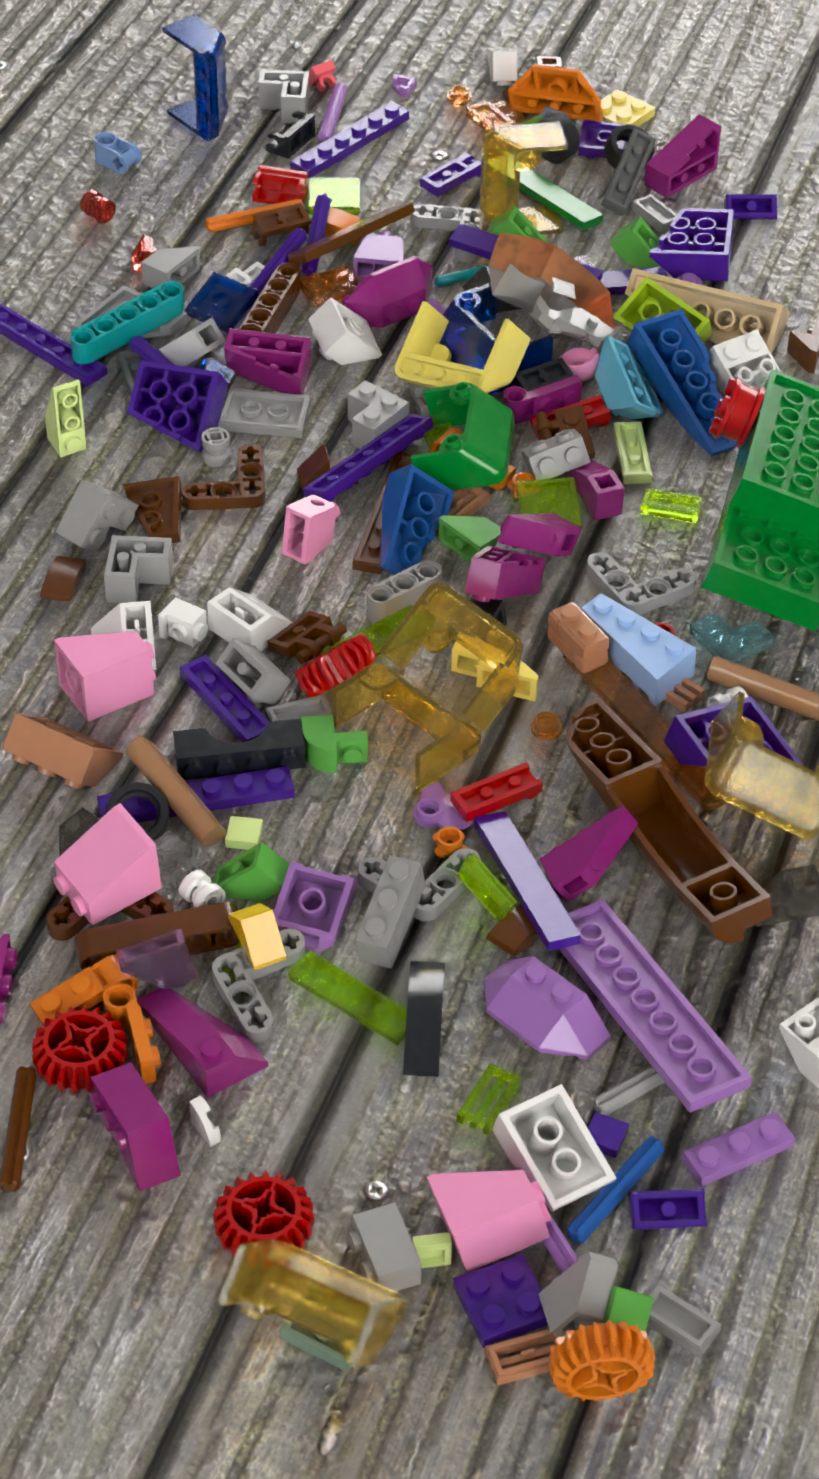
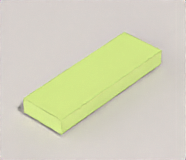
M615 422L613 433L623 484H652V471L642 422Z

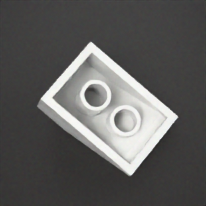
M562 1084L498 1115L492 1129L515 1168L524 1170L530 1183L538 1182L546 1201L544 1203L552 1212L616 1180V1176Z

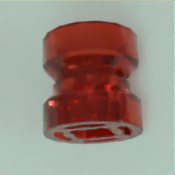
M96 190L87 191L80 201L81 211L88 216H92L100 224L108 223L115 215V203Z

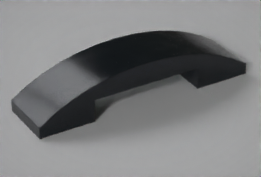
M411 961L403 1075L439 1077L445 963Z

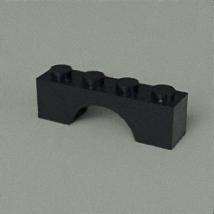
M300 718L269 721L262 734L242 743H228L218 740L205 728L173 731L176 768L184 780L220 777L288 766L289 770L306 768L305 742Z

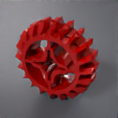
M365 634L355 635L300 667L295 673V677L298 680L297 683L307 697H315L337 686L375 662L377 658L374 650L375 647Z
M85 1004L80 1011H75L71 1006L68 1013L65 1014L56 1010L55 1019L45 1018L44 1027L37 1028L36 1038L32 1042V1060L35 1068H37L40 1078H45L49 1087L57 1085L61 1093L67 1088H71L75 1095L82 1088L91 1093L93 1086L91 1077L125 1065L124 1061L127 1060L128 1046H126L128 1045L127 1035L123 1031L120 1021H114L111 1012L102 1015L99 1007L92 1012L88 1011Z
M265 1169L261 1177H255L250 1171L248 1180L244 1181L236 1177L234 1187L225 1185L223 1196H218L213 1222L215 1223V1235L217 1239H220L223 1250H230L234 1260L244 1256V1262L247 1266L253 1260H258L263 1268L266 1260H273L278 1266L281 1256L292 1260L294 1250L303 1251L305 1240H310L312 1236L315 1214L313 1213L311 1197H307L304 1186L297 1187L294 1177L284 1181L281 1171L275 1177H269Z

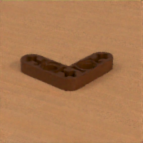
M245 444L238 449L239 481L193 482L186 484L181 491L183 506L189 510L242 509L262 506L266 500L262 448L256 444ZM253 457L254 462H248V458ZM247 474H257L258 476H256V477H246L245 475H247ZM249 489H255V494H250ZM222 493L230 494L228 497H218L217 495Z
M154 892L122 909L120 912L134 920L153 916L152 913L160 915L162 912L164 914L173 912V906L168 899ZM69 896L65 897L55 906L46 918L49 935L58 941L71 939L90 923L84 915L79 916L75 912Z

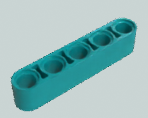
M176 281L164 282L73 330L70 334L73 360L79 364L92 363L131 342L132 337L142 336L180 316L184 312V290L182 284Z

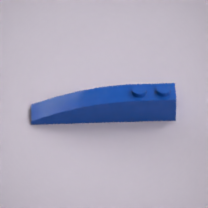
M680 309L635 323L627 344L633 351L634 356L652 386L678 422L711 457L735 449V441L722 436L715 439L713 434L708 433L715 417V408L719 399H722V396L717 391L715 384L716 376L714 371H711L709 365L710 357L708 351L683 310Z

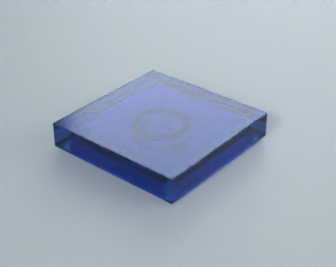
M214 271L184 310L187 316L201 322L213 318L218 328L228 333L230 328L234 329L257 299L259 293L257 289Z

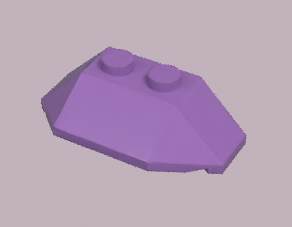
M534 956L506 960L484 978L486 1013L538 1052L560 1056H577L578 1059L588 1060L611 1040L610 1033L587 994Z

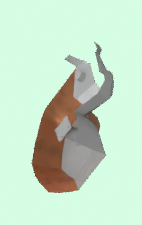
M506 233L499 234L489 262L493 296L527 310L537 325L548 335L557 333L587 340L600 348L599 344L602 341L598 337H607V335L611 337L623 326L624 322L615 329L612 318L611 297L608 289L565 251L554 244L536 238Z

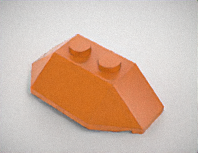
M533 64L508 90L511 111L540 115L545 107L567 113L569 119L603 121L601 99L578 69Z

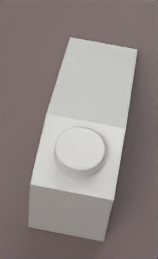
M487 48L491 80L497 81L499 86L511 85V81H517V51L512 48Z

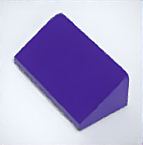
M726 194L724 209H734V219L777 220V194Z
M704 1189L636 1191L627 1193L632 1230L707 1226Z

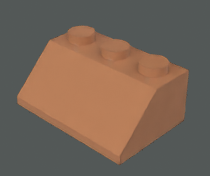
M15 713L2 749L13 754L11 759L25 765H30V762L39 766L37 771L51 777H56V774L65 778L64 784L80 790L83 786L96 787L122 759L124 754L47 717Z

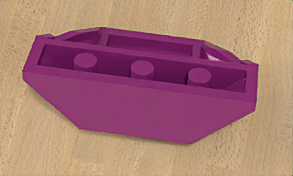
M412 256L370 273L355 287L350 295L347 294L342 299V305L367 320L369 327L384 328L418 313L422 302H428L432 290L433 266L416 256Z

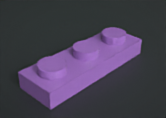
M773 1112L683 1151L682 1161L700 1187H703L793 1147L795 1137L778 1114Z

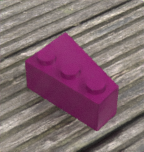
M698 114L646 164L644 185L667 198L716 170L722 126Z
M130 1062L92 1076L91 1081L94 1091L89 1093L92 1107L96 1114L101 1113L104 1126L111 1133L139 1191L181 1176L169 1118L133 1064Z

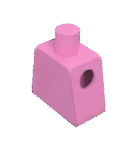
M310 495L286 506L282 554L306 565L332 541L335 519L340 516L339 506L316 495Z

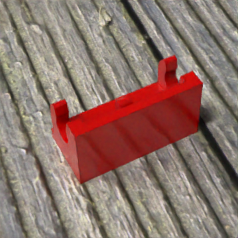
M259 165L252 185H256L252 194V202L272 205L299 199L304 204L308 195V172Z

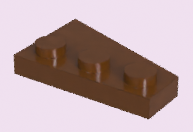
M174 476L123 484L127 498L139 505L135 514L146 536L172 538V543L181 542L182 484L180 477Z

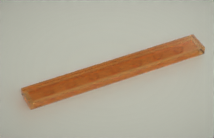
M563 654L566 662L663 760V765L707 812L734 800L735 792L711 767L679 764L664 743V739L671 726L669 722L609 660L605 665L584 674L575 666V663H572Z

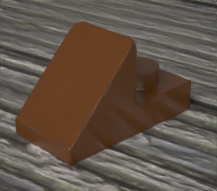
M816 318L814 328H808L807 333L790 331L787 347L789 355L808 373L813 374L819 359L818 318Z
M325 444L321 445L297 468L302 491L304 487L346 458L330 460Z

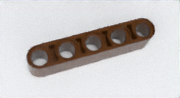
M282 263L277 266L239 327L240 330L276 334L300 294V268L298 265Z
M221 902L82 930L74 938L80 968L84 970L89 966L91 967L110 955H120L128 967H134L236 946L240 941L228 918V914L238 911V908L234 903Z

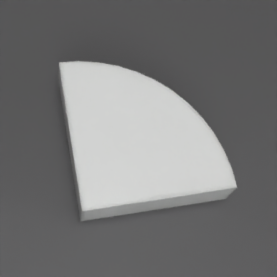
M198 1096L190 1101L191 1123L206 1143L212 1147L221 1142L219 1126L215 1127L208 1119L207 1112L211 1111L205 1099Z

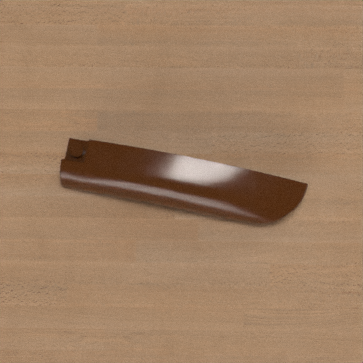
M598 697L581 707L573 715L570 728H567V744L609 811L616 810L624 805L637 820L638 825L629 839L668 887L718 940L724 943L743 941L744 929L772 917L771 896L733 859L706 827L663 766V760L606 703Z

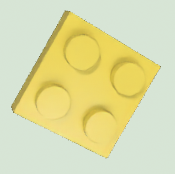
M616 90L601 100L602 122L632 124L639 127L655 116L654 106L647 104L643 100L636 99L624 91Z

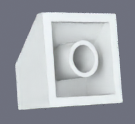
M331 297L308 319L313 329L311 331L312 335L318 340L320 345L319 351L327 360L333 359L337 363L345 365L378 359L382 355L367 320Z

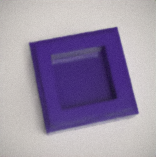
M595 1112L588 1130L602 1154L616 1158L629 1131V1123Z

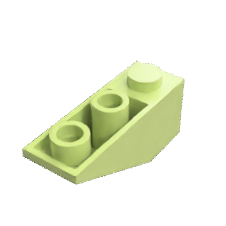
M79 380L52 387L45 414L47 438L60 458L87 449Z

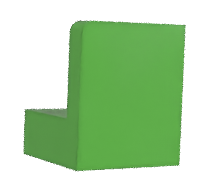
M612 1286L605 1316L600 1323H606L608 1320H611L613 1324L625 1321L628 1326L637 1325L639 1330L645 1332L654 1297Z

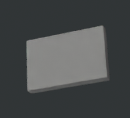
M229 388L220 416L219 428L231 432L302 438L311 404V396Z

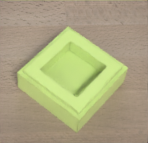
M231 816L225 838V847L249 850L259 844L263 831V819Z
M450 1232L412 1237L413 1245L421 1261V1269L451 1264L452 1240Z

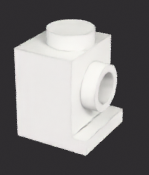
M176 597L158 614L160 638L166 639L170 636L177 641L194 647L205 638L208 632L206 610Z

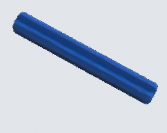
M653 1136L646 1138L614 1174L616 1180L605 1185L567 1227L570 1240L582 1244L588 1239L664 1152L663 1142L660 1139H656Z

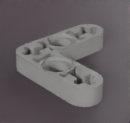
M429 204L413 206L415 212L411 214V223L415 227L455 231L461 223L484 230L485 216L479 209ZM455 248V257L461 262H472L478 258V255Z
M598 552L593 553L587 559V575L607 597L638 615L688 597L695 591L696 575L693 571L686 568H678L636 584L610 555ZM619 582L622 583L623 586L614 587L611 586L609 583ZM661 590L664 592V594L656 595L651 593L650 591Z
M467 848L455 851L425 880V887L413 917L420 921L436 919L479 876L480 855L475 850ZM378 857L363 859L358 865L359 884L374 894L386 861ZM447 880L455 885L452 888L443 889L437 884L440 881Z
M289 928L279 931L283 947L288 942L291 946L296 945V948L292 950L288 946L284 947L286 960L254 971L243 947L220 955L212 964L214 984L242 1034L252 1042H264L273 1034V1016L253 980L292 965L303 958L305 955V938L296 929ZM227 968L230 972L233 971L234 983L231 984L230 977L226 972H222V969ZM246 992L252 996V999L248 1003L239 1004L233 1000V997L237 993ZM254 1012V1017L259 1024H263V1028L258 1029L256 1025H252L251 1013Z

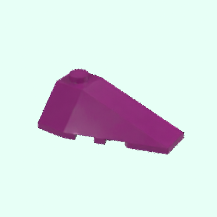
M166 985L137 999L138 1006L140 1005L143 1015L146 1019L150 1018L153 1028L207 1098L268 1067V1061L248 1037Z

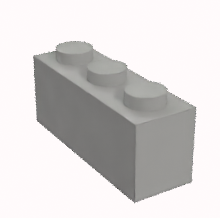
M389 855L354 940L360 961L392 969L425 887L421 863Z

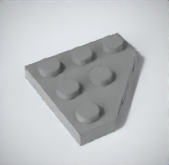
M122 286L73 325V330L142 293ZM183 312L180 316L141 337L150 338L172 335L187 323V313Z

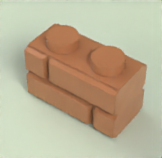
M574 602L556 608L548 614V624L550 625L548 627V638L572 663H575V666L582 673H588L608 662L607 649L609 648V638Z

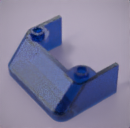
M193 14L162 27V32L193 52L195 98L167 109V114L205 141H210L219 136L228 113L225 58L226 39L222 32Z
M491 282L457 294L443 313V316L449 322L439 344L445 345L450 350V362L484 369L497 339L483 325V323L496 319L497 297L492 295ZM551 335L528 344L517 372L552 361L553 337ZM512 382L488 394L493 395L504 391L506 388L511 387Z

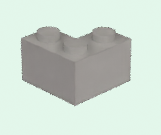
M260 70L258 82L259 108L268 110L281 109V123L291 124L292 122H298L300 119L292 117V114L296 111L307 114L309 104V71Z
M366 380L348 393V421L352 422V445L358 449L409 415L408 401Z
M81 479L56 533L82 548L98 552L106 539L109 527L126 531L134 520L135 512L139 505L113 490Z
M112 535L104 573L106 602H137L140 583L170 585L173 570L172 538Z

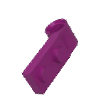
M577 375L529 392L518 386L508 387L503 392V404L512 409L515 424L530 420L538 412H549L579 402L581 400L582 380Z

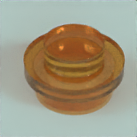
M463 85L452 86L447 94V101L456 107L465 106L471 101L469 89Z
M541 712L533 719L531 732L538 739L554 740L562 733V723L555 713Z

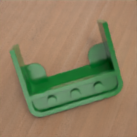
M467 382L424 389L423 395L435 429L465 424L464 434L448 435L441 442L437 452L411 455L412 465L451 490L494 485L503 481L508 472L515 425L512 409L474 384Z

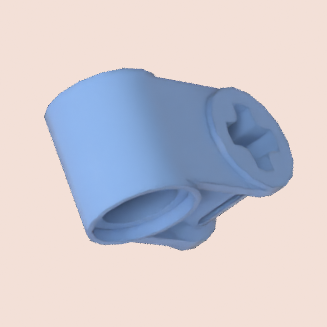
M101 132L94 138L96 163L106 166L118 174H124L129 166L138 164L142 160V154L137 145L121 139L113 133Z

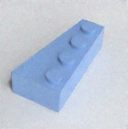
M602 593L581 608L609 638V648L607 651L608 658L613 662V667L620 674L624 672L632 680V685L639 692L643 690L649 696L648 701L655 707L666 699L667 692L670 690L674 692V687L677 684L682 686V680L685 677L690 679L694 676L696 648Z

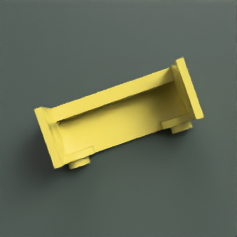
M422 302L395 364V373L404 382L428 388L467 382L474 384L486 393H490L512 382L531 338L511 320H504L484 369L450 362V350L445 345L439 344L449 320L428 302Z

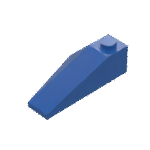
M412 464L389 473L383 495L380 567L393 575L418 563L422 557L423 549L436 536L434 533L439 527V518L443 515H449L454 496L453 490Z

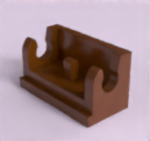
M302 203L253 215L252 235L254 239L259 238V246L266 245L268 236L292 231L295 228H302L307 235L309 234L311 219Z

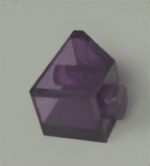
M181 928L116 951L121 972L163 989L183 987L190 983L191 980L198 978Z

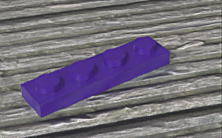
M207 655L180 666V676L241 742L250 741L263 733L269 721Z

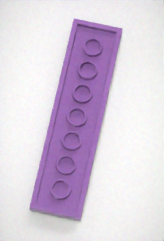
M603 899L568 913L581 934V940L578 945L560 948V952L689 1113L751 1087V1075Z

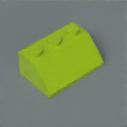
M647 276L612 317L619 324L624 322L623 327L632 332L635 323L682 309L703 344L712 334L711 323L708 318Z

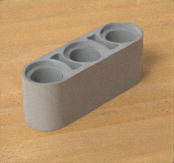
M425 560L370 587L367 591L368 620L374 624L384 625L437 599L442 593L441 565L435 561Z

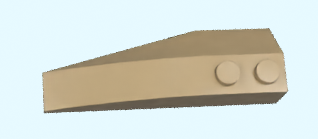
M632 268L625 291L627 296H630L647 276L708 318L711 323L712 334L707 340L716 345L758 330L772 354L783 336L790 312L782 304Z

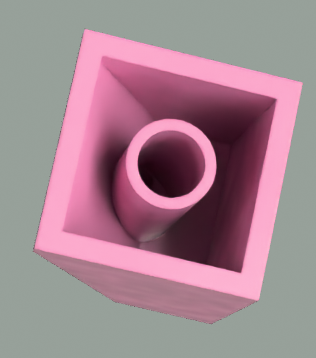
M136 631L60 637L54 640L59 685L87 722L154 695L153 681L156 680L152 667L154 651L148 641H143Z
M121 803L107 812L54 861L56 876L53 880L56 888L62 895L67 894L75 912L79 916L84 915L92 926L162 888L156 844Z
M524 1170L432 1174L427 1177L439 1212L448 1232H450L451 1239L467 1273L480 1269L550 1237L546 1223L551 1221V1217L544 1203L546 1202L537 1181L529 1182Z

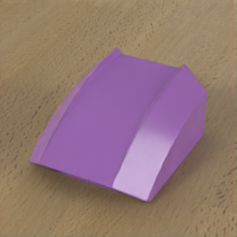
M290 862L273 911L278 930L290 928L300 931L305 938V950L319 954L332 946L343 927L358 888L355 878L345 875L339 876L308 868L303 864Z

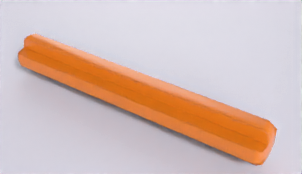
M296 199L205 219L206 229L208 232H215L253 224L254 214L297 203H302L303 205V202Z

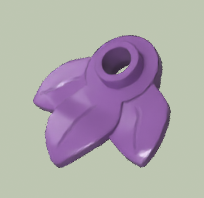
M440 783L432 784L421 792V800L413 810V818L420 826L427 828L452 826L463 830L473 824V820L465 822L451 803L450 795H445V790Z

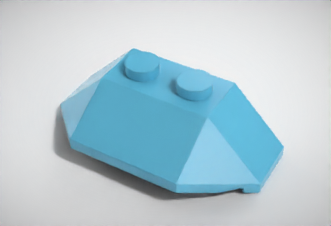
M607 335L603 342L595 373L599 391L603 395L606 408L610 410L611 414L615 416L621 415L627 419L661 417L664 414L662 406L651 382L639 362L632 356L633 351L629 345Z

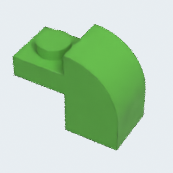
M333 714L301 716L305 742V760L313 768L322 772L337 773V764L368 762L367 731L335 733Z

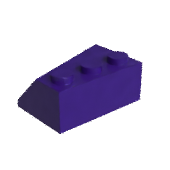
M682 208L671 222L670 229L666 235L663 234L660 237L658 246L652 248L649 252V257L675 279L685 273H693L705 281H728L733 243L734 209Z
M140 360L127 413L201 453L204 448L202 446V433L209 428L218 427L228 383L218 371Z
M752 696L676 715L664 739V743L681 765L802 769L803 763Z

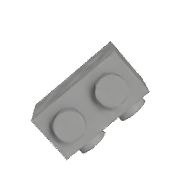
M575 429L563 430L554 437L533 442L529 447L521 449L528 471L535 477L537 483L591 462L583 438Z
M232 638L216 662L227 674L228 679L233 684L239 686L249 700L258 705L264 702L274 706L291 682L255 646Z
M396 1203L352 1215V1231L348 1232L349 1243L354 1254L360 1253L363 1261L360 1263L364 1281L367 1285H373L377 1297L421 1284V1261Z

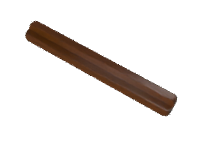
M21 1066L16 1070L0 1172V1188L5 1192H16L20 1188L36 1083V1070L31 1066L27 1068Z

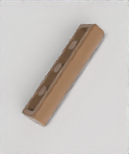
M713 656L708 669L707 680L728 688L740 686L749 696L819 721L818 693L718 656Z
M138 735L126 750L127 756L151 785L161 791L170 808L203 847H210L219 842L227 834L225 828L155 744L144 736Z

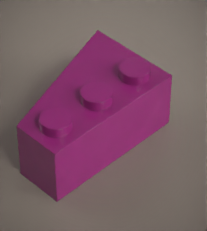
M229 329L224 346L226 371L281 393L303 395L312 363L311 338Z
M488 545L472 556L465 593L473 594L472 599L481 602H490V599L537 594L540 590L546 559Z

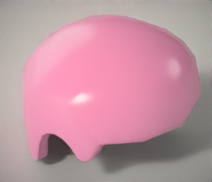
M574 347L559 357H562L572 373L577 375L582 382L595 376L600 358L595 347L591 349Z

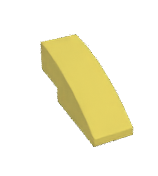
M463 633L459 634L452 648L451 671L477 677L476 687L536 701L539 676L529 666L491 643Z

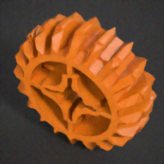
M611 1320L601 1324L594 1321L593 1325H579L578 1330L566 1331L565 1336L557 1338L556 1344L550 1347V1363L548 1365L553 1384L556 1385L557 1391L565 1393L567 1398L579 1397L581 1402L586 1399L598 1401L602 1399L610 1400L614 1397L623 1398V1395L626 1393H636L638 1387L647 1385L648 1379L654 1376L655 1354L647 1333L639 1330L637 1325L628 1326L625 1321L613 1324Z

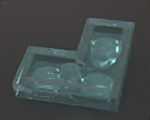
M715 613L691 623L689 633L712 656H718L734 663H739L774 647L776 639L758 620L732 630Z

